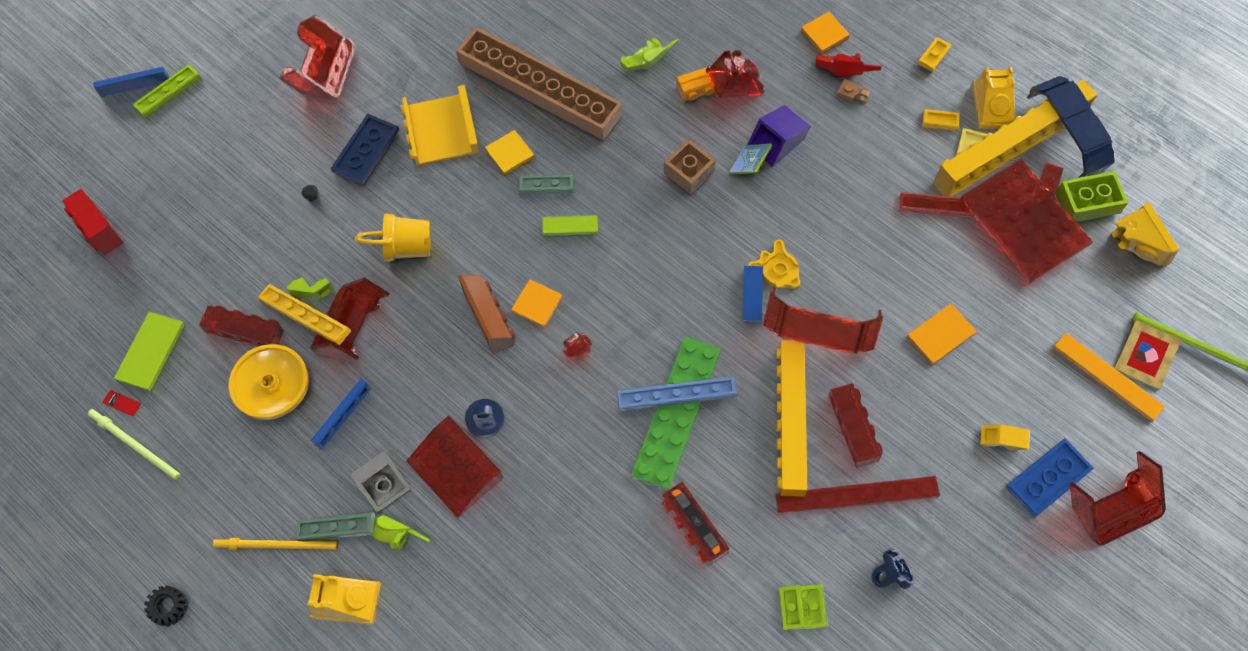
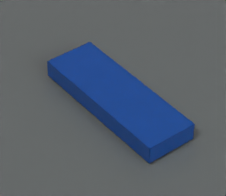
M744 266L743 322H762L763 266Z

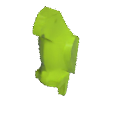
M654 37L650 41L647 40L646 46L640 48L633 56H622L620 64L626 72L639 69L649 70L666 55L679 39L676 38L666 47H662L661 43Z
M382 515L374 520V535L371 536L378 541L390 543V547L393 550L395 548L402 550L408 535L430 543V539L390 517Z

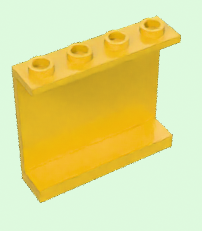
M465 85L458 86V95L408 105L406 97H402L403 105H400L403 116L406 115L403 123L405 130L409 131V134H406L408 145L412 147V149H409L411 160H415L416 166L480 153Z

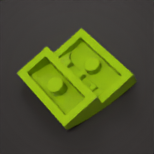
M822 584L779 587L783 630L828 628Z

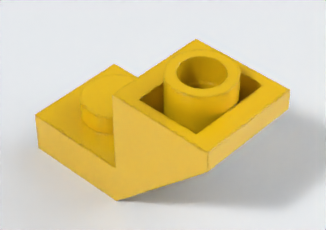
M1001 424L982 425L980 445L983 447L1004 446L1010 451L1029 450V429Z

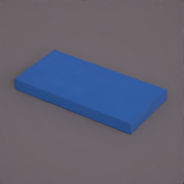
M1064 438L1011 481L1006 488L1035 518L1091 472L1094 467Z

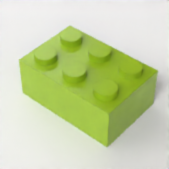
M1116 171L1062 181L1055 192L1068 224L1121 214L1129 203Z

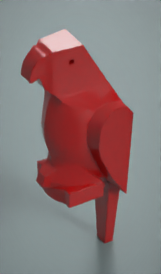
M856 53L855 56L837 54L836 56L817 55L815 62L816 67L827 69L835 76L863 75V72L880 71L882 68L879 65L864 64V62L860 61V53Z

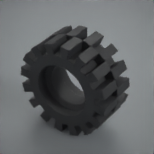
M165 585V587L159 586V590H152V596L148 594L149 602L145 601L144 605L147 608H144V612L148 613L146 616L151 619L150 621L158 625L170 626V623L175 625L177 619L182 620L181 614H186L187 612L184 607H188V603L185 602L187 598L174 587ZM171 598L173 607L170 612L166 614L160 613L159 605L161 601Z

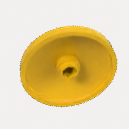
M277 344L263 345L248 351L234 365L229 377V393L234 404L245 415L259 420L280 418L293 411L303 400L309 385L308 369L302 358L292 349Z

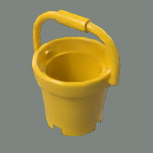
M385 213L382 231L359 232L355 237V241L362 244L382 245L384 262H393L401 258L430 257V220L400 218L394 214ZM367 236H382V240H368L363 238Z

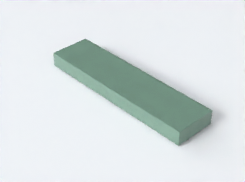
M362 513L297 520L295 540L312 541L374 535L375 514Z

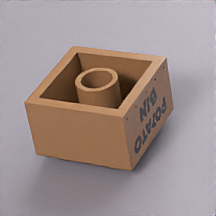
M688 139L664 162V174L691 195L715 172L716 160Z

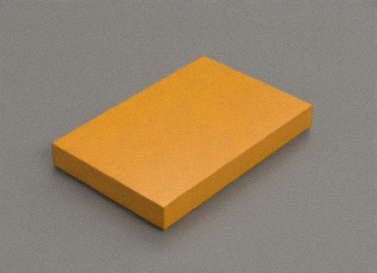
M949 304L910 332L907 338L928 362L934 365L975 335L977 331L952 304Z

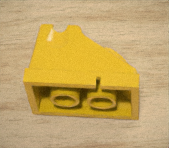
M986 67L978 79L973 81L972 88L978 129H999L1005 124L1009 125L1015 119V81L1012 77V67L1006 70H989Z
M1150 202L1143 204L1140 209L1116 222L1117 228L1111 232L1113 238L1120 239L1121 242L1117 245L1121 250H1128L1139 258L1150 261L1158 266L1165 267L1171 264L1179 251V247Z
M318 574L312 576L313 583L307 603L310 618L368 625L374 624L381 586L379 581L322 576Z

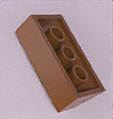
M481 275L458 276L465 298L492 354L494 355L514 346L512 339L515 338L511 327L507 328L505 325L507 319L503 311L499 312L497 308L500 305L496 296L492 297L490 294L492 289L489 282H484Z

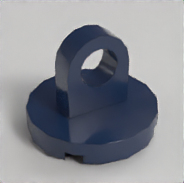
M480 399L473 402L465 413L466 426L477 437L488 438L494 436L504 425L505 417L503 410L497 402L491 399Z
M891 548L883 552L884 564L877 567L872 573V581L879 588L886 589L896 583L903 589H908L914 585L912 582L913 574L907 562L903 558L899 559L897 557L899 553L895 549ZM882 572L887 574V580L884 583H881L879 580Z

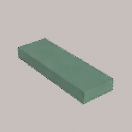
M573 174L519 176L520 195L574 193Z

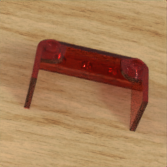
M365 277L344 284L337 292L326 315L347 326L351 332L340 345L316 334L310 349L318 354L344 363L358 360L359 356L356 355L355 346L352 344L366 315L372 311L375 312L380 306L379 300L388 297L390 293Z
M1141 451L1136 452L1138 469L1127 474L1125 488L1094 502L1093 497L1074 482L1069 483L1072 508L1089 537L1098 545L1107 544L1161 518L1165 513L1166 503L1162 466Z

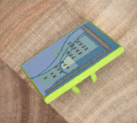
M772 144L745 145L730 169L729 174H752L759 172L758 169L762 166V162L771 149Z

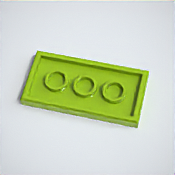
M149 311L114 379L118 382L151 392L185 326L184 322Z

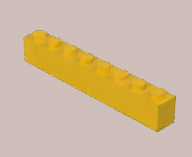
M781 341L780 348H776V359H779V365H776V377H779V383L776 384V395H780V401L776 402V413H780V420L777 419L776 431L780 432V438H777L776 449L780 450V457H777L776 463L777 469H780V476H777V489H780V496L805 497L807 492L805 341Z

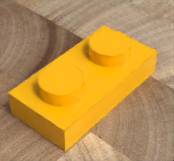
M936 37L919 59L918 65L933 72L952 45Z

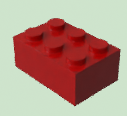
M82 188L62 200L66 206L64 211L70 218L72 217V222L81 230L83 237L96 252L100 250L106 255L124 243Z

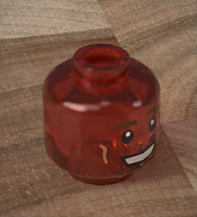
M576 332L564 340V349L562 351L568 359L573 358L578 361L591 352L590 346L592 343L585 333Z

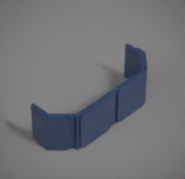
M1058 76L1030 89L1027 99L1040 94L1046 96L1082 152L1084 172L1078 178L1096 174L1115 163L1111 137L1074 81H1068V78Z

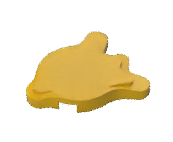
M780 239L774 241L773 253L762 251L758 261H752L748 264V266H763V279L770 286L796 289L800 286L798 262L786 252L784 242Z

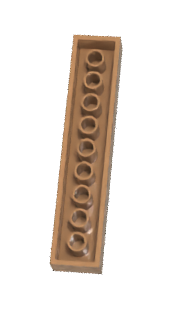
M478 27L474 28L456 50L459 64L603 141L623 115L621 102Z

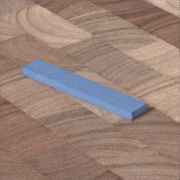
M734 376L617 391L619 411L737 397Z

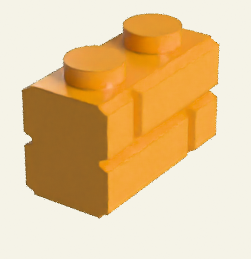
M710 66L676 77V87L683 102L688 100L694 101L699 96L713 94L717 89V80Z

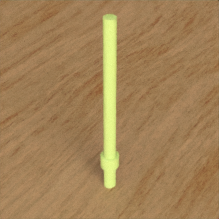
M94 409L88 412V416L95 420L97 425L103 430L110 431L174 480L180 477L181 474L115 426L107 416L100 415Z

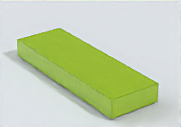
M598 215L543 217V236L598 235Z

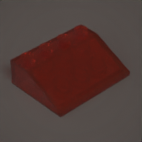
M447 416L434 427L406 460L457 518L503 479V475L498 467L450 416Z

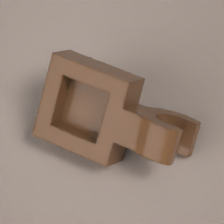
M844 79L837 91V97L850 102L857 99L867 103L870 91L868 89H860L861 85Z

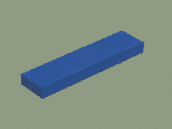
M158 67L93 82V85L100 97L161 84L169 78V75L164 67Z
M361 378L313 436L311 442L315 447L320 450L323 449L370 391V387L365 380Z

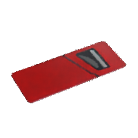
M110 390L102 401L103 404L130 416H134L141 405L140 402L113 390Z

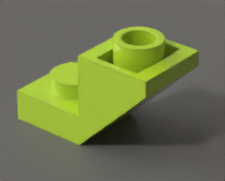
M303 277L293 280L286 286L292 297L316 301L334 291L326 277L316 281L311 287H309Z

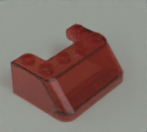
M315 14L301 21L297 29L299 39L309 46L301 70L287 67L282 71L280 80L301 94L333 99L341 93L355 51V44L349 37Z

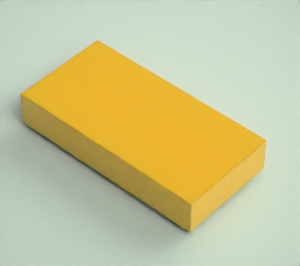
M924 109L922 127L958 131L960 113Z

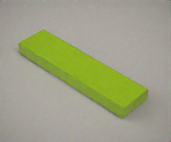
M188 64L132 105L146 118L200 79L201 76Z

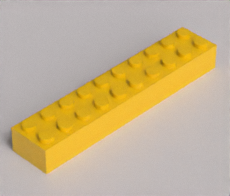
M1083 79L1076 84L1091 107L1098 94ZM1046 99L1039 107L1031 108L1024 116H1018L1009 125L1001 126L996 133L988 134L981 142L973 143L966 151L958 152L953 159H947L942 162L940 170L936 174L934 185L948 200L1064 129L1065 126L1049 100Z

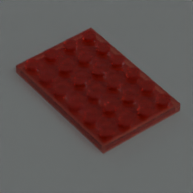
M1019 159L963 194L960 198L1030 284L1093 243L1091 238L1022 159Z

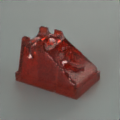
M730 50L724 51L705 70L719 98L763 95L765 92V85L760 77L761 72L752 59H747L742 55L741 50H735L733 53H730Z

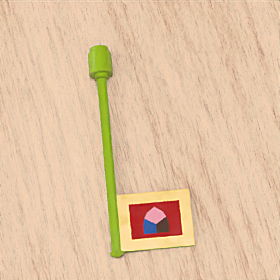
M1140 312L1133 315L1134 325L1114 367L1120 373L1160 390L1179 344L1182 342L1248 372L1247 361L1145 317Z

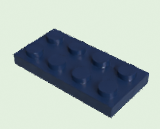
M367 113L332 165L331 171L364 185L398 133V126Z

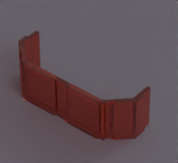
M773 287V291H770L763 325L770 331L775 332L778 337L805 344L819 345L850 354L875 349L883 321L882 310H878L875 319L861 322L788 306L775 296L776 287Z

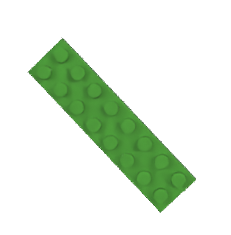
M685 336L666 384L711 379L721 348ZM702 401L657 407L631 478L669 491Z

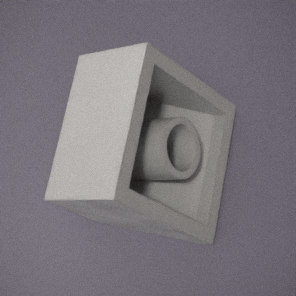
M384 451L350 474L377 513L411 489Z

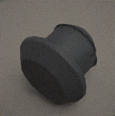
M307 185L302 190V196L309 201H313L318 196V189L314 185Z

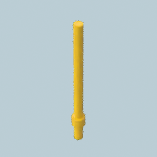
M230 538L229 540L214 539L213 548H229V550H239L240 548L337 550L338 542L240 540V538Z

